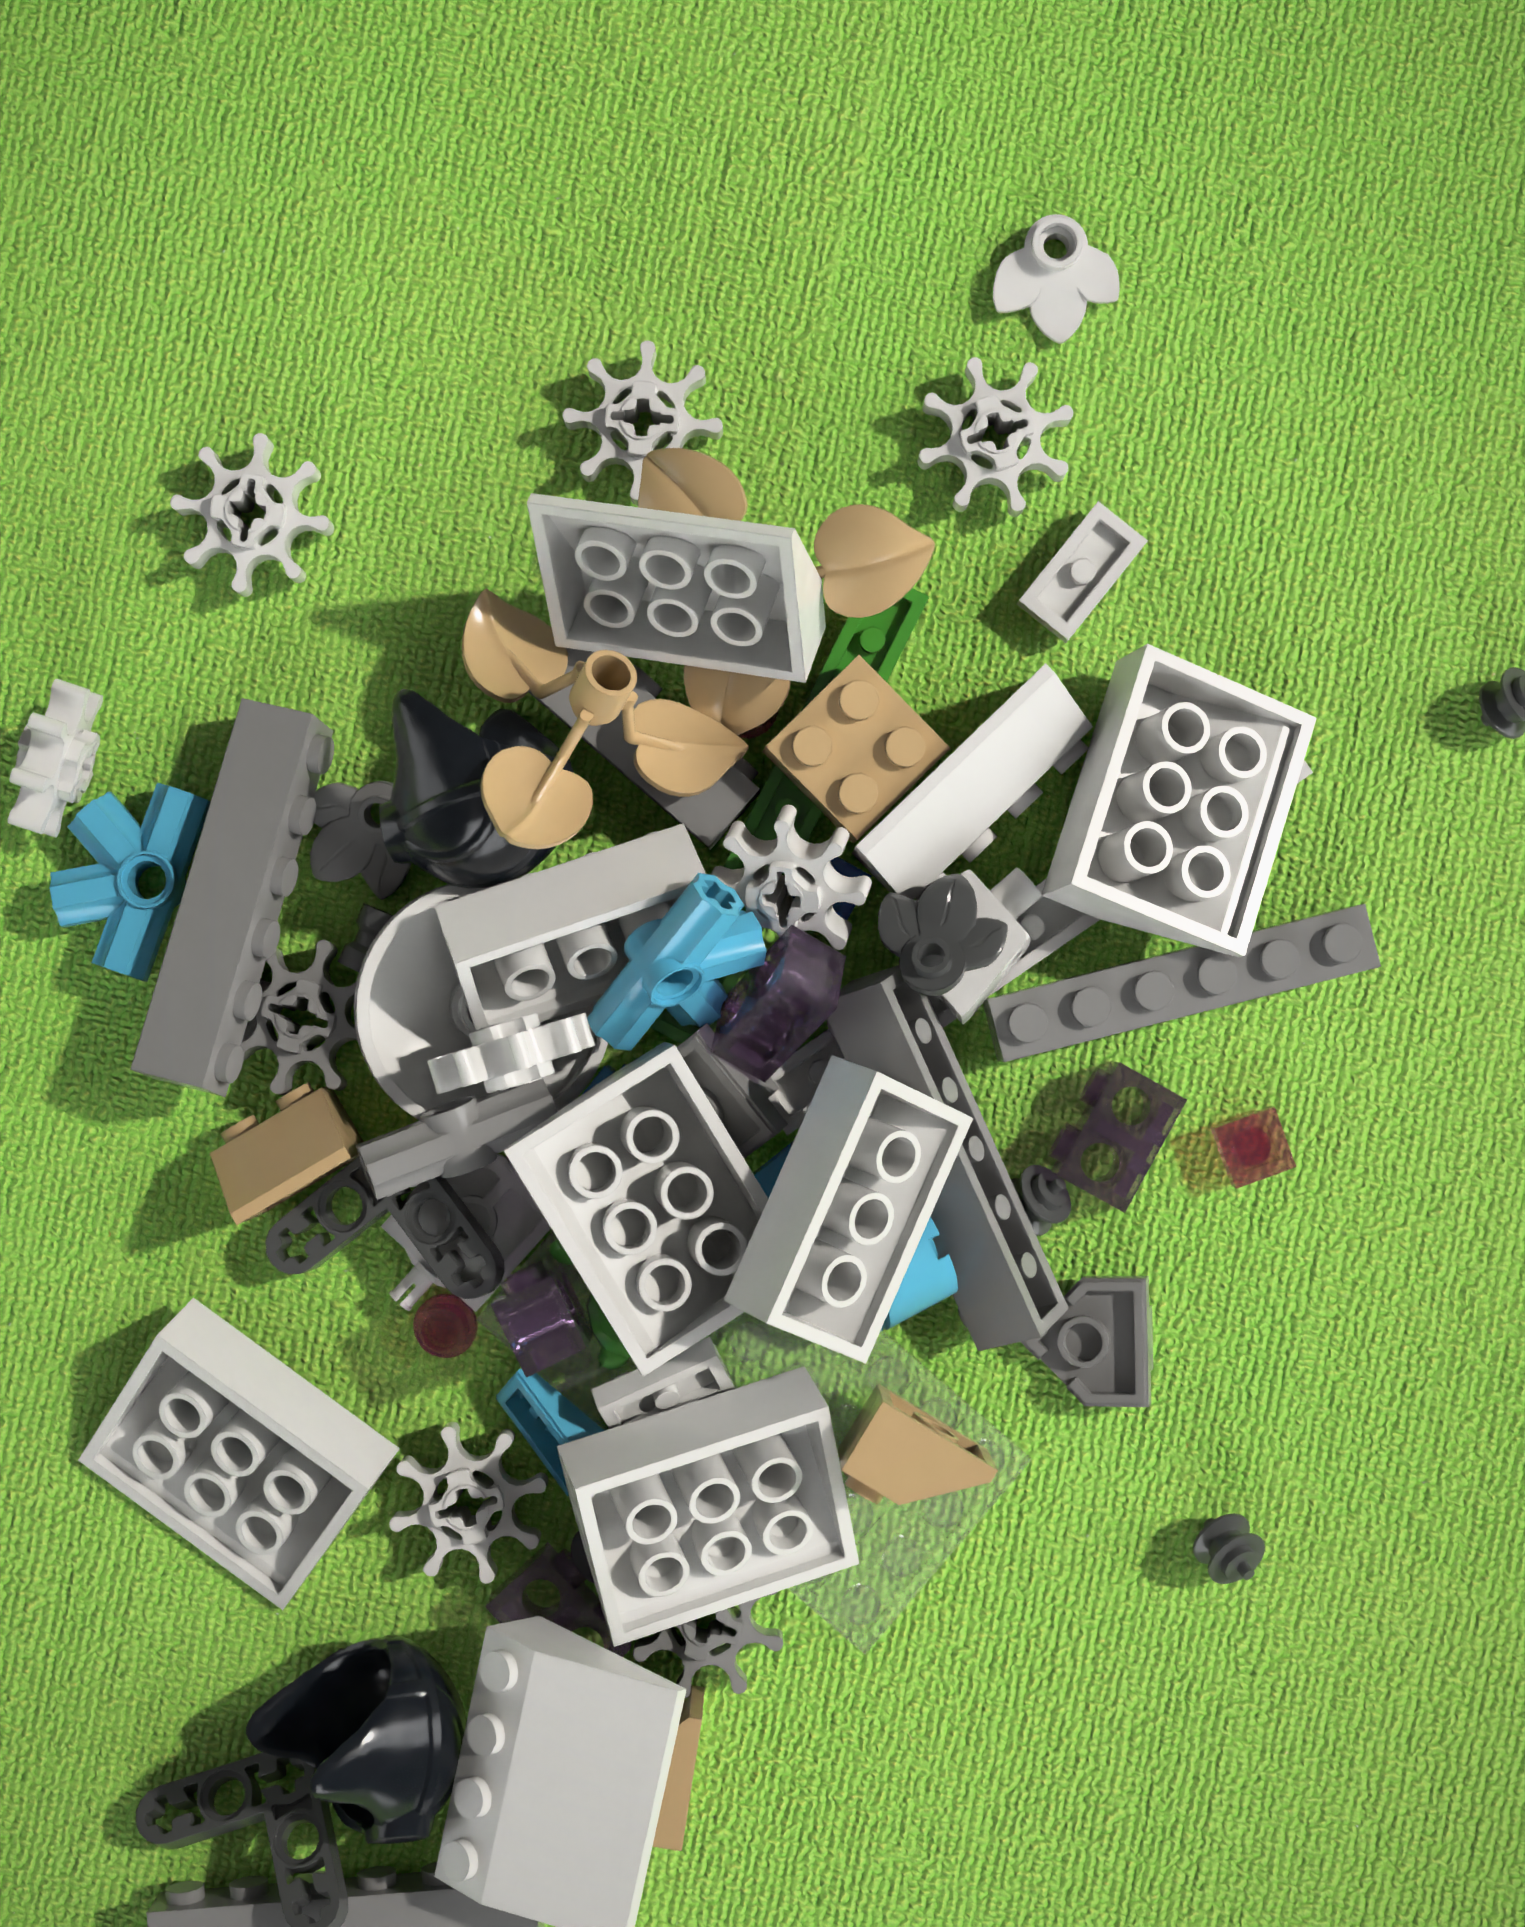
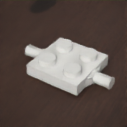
M496 1154L497 1159L487 1166L461 1176L446 1178V1180L499 1249L505 1266V1273L502 1282L499 1284L500 1286L551 1227L506 1156ZM427 1181L418 1184L403 1203L405 1204L413 1194L428 1189L430 1184ZM429 1199L421 1206L418 1216L422 1229L433 1236L443 1234L450 1223V1212L447 1206L437 1199ZM390 1215L381 1228L405 1248L414 1267L389 1294L397 1302L415 1284V1288L399 1304L407 1311H410L412 1306L433 1283L443 1288L446 1287L394 1217ZM464 1230L456 1240L439 1246L438 1249L443 1256L447 1251L456 1249L462 1257L466 1267L459 1274L463 1281L467 1282L476 1279L481 1284L484 1280L480 1275V1270L486 1265L482 1256L468 1258L457 1245V1243L469 1238ZM495 1290L479 1298L461 1299L476 1312Z

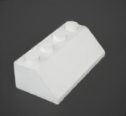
M1045 663L855 846L852 854L889 893L900 894L913 900L919 899L923 891L935 880L947 876L943 871L958 856L962 854L970 863L997 837L989 827L1006 810L1015 819L1043 793L1035 782L1052 766L1062 775L1088 750V746L1081 738L1093 726L1055 672Z
M684 823L661 831L651 832L643 837L598 852L588 853L580 858L538 872L529 873L520 878L475 893L466 894L455 900L434 906L475 1030L478 1031L481 1030L480 1028L534 1013H537L539 1021L543 1022L596 1004L629 962L624 952V944L628 936L646 922L662 919L698 873L706 874Z
M832 1055L723 1301L766 1324L866 1364L973 1118L882 1073Z

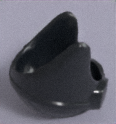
M401 689L396 693L392 704V728L396 751L395 777L390 800L381 803L379 806L383 842L392 860L400 864L414 863L420 869L452 886L464 888L491 887L520 878L532 871L549 856L556 846L545 849H527L510 844L505 838L501 837L484 807L480 789L481 778L488 762L501 750L515 746H526L542 752L552 762L559 748L513 710H496L481 726L478 735L448 717L417 692ZM568 759L563 770L574 773L570 759Z
M387 1635L381 1638L363 1640L346 1648H340L325 1660L304 1672L296 1680L268 1699L252 1714L246 1726V1735L252 1745L263 1753L282 1758L300 1759L315 1767L316 1771L313 1773L310 1782V1790L313 1796L318 1800L332 1803L340 1820L346 1826L362 1833L367 1843L394 1844L419 1841L430 1836L435 1815L446 1804L452 1794L467 1720L460 1695L441 1664L427 1650L415 1644L413 1640L398 1635Z

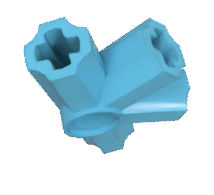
M157 782L142 825L136 821L118 798L109 791L87 804L67 826L98 864L51 872L49 889L52 906L61 927L65 928L107 920L91 963L145 982L148 981L172 912L181 902L186 886L185 877L198 844L211 801ZM161 866L166 876V884L163 891L154 898L144 899L138 887L139 878L148 868Z
M698 873L662 919L646 922L628 936L624 944V952L629 962L593 1006V1011L587 1017L589 1026L595 1036L607 1041L614 1049L632 1050L665 1008L681 1026L690 1024L701 1028L706 1023L710 1025L721 1018L720 1010L728 996L717 978L764 965L767 952L760 923L753 912L746 913L744 910L740 911L744 905L735 889L722 883L715 875Z

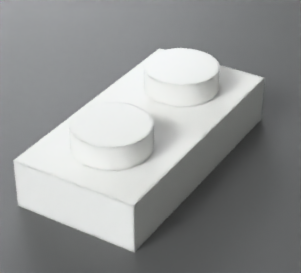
M1098 501L1019 599L1017 605L1064 643H1067L1148 540Z
M707 1337L644 1377L636 1369L620 1374L615 1379L591 1389L599 1413L608 1428L611 1429L735 1389V1386L711 1337Z

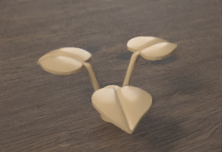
M684 448L657 449L650 451L644 457L638 497L639 508L741 521L744 518L748 506L744 488L732 470L722 462L701 452ZM858 504L836 510L821 524L814 540V552L819 563L822 565L815 568L819 576L824 578L823 595L825 602L835 613L847 617L863 618L885 611L902 599L921 578L935 549L934 540L912 528L887 510L876 506ZM684 665V685L690 707L721 723L737 736L767 722L784 704L791 685L789 680Z
M484 589L476 599L463 630L462 659L470 679L482 692L497 701L512 703L522 699L529 691L536 698L544 699L573 684L569 694V701L577 720L552 762L542 752L534 748L515 746L501 750L494 755L483 772L480 789L484 807L498 834L510 844L527 849L550 848L568 841L582 829L591 813L593 805L592 789L584 778L573 772L563 770L587 726L608 724L617 718L620 711H622L624 740L629 744L637 745L634 753L636 770L646 782L657 790L669 795L690 797L710 789L747 752L749 745L734 732L711 717L682 703L665 699H651L638 704L634 709L638 699L637 693L633 691L637 683V673L631 661L621 653L613 650L596 651L588 657L586 663L584 661L576 662L573 670L565 674L568 664L567 649L555 646L552 628L536 616L506 603L489 589Z

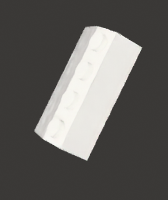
M530 494L527 507L555 646L591 652L613 650L625 657L806 683L826 628L822 579L795 528L542 494Z
M1149 644L1117 660L1041 896L1100 920L1235 957L1245 956L1316 717Z
M663 1042L602 1080L503 1150L643 1377L744 1313V1311L723 1300L768 1201V1197L674 1044Z
M192 1298L157 1334L78 1461L283 1610L400 1448L198 1300Z
M805 1366L557 1446L569 1498L614 1647L859 1564L829 1407Z
M541 1616L487 1626L434 1877L481 1905L555 1927H635L686 1688Z

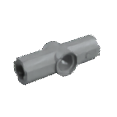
M542 1078L514 1088L496 1091L478 1099L475 1096H468L441 1104L424 1112L420 1116V1121L357 1144L356 1148L374 1197L378 1200L409 1187L417 1186L440 1175L442 1178H453L487 1166L497 1159V1153L503 1152L509 1145L557 1113V1109L552 1095Z

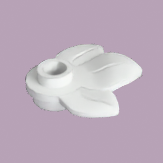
M1060 214L1042 217L1031 226L1025 238L1024 248L1011 253L1002 260L996 272L993 286V302L998 313H1011L1029 307L1031 317L1039 330L1058 344L1066 342L1079 328L1086 312L1087 301L1096 304H1108L1118 301L1119 275L1113 260L1108 254L1088 245L1087 236L1078 222ZM1051 239L1060 240L1064 243L1067 253L1058 259L1051 258L1045 253L1044 244Z

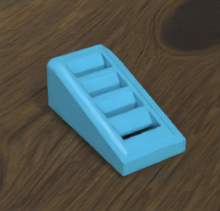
M525 1365L499 1391L496 1399L565 1494L569 1496L557 1446L605 1430L528 1365Z

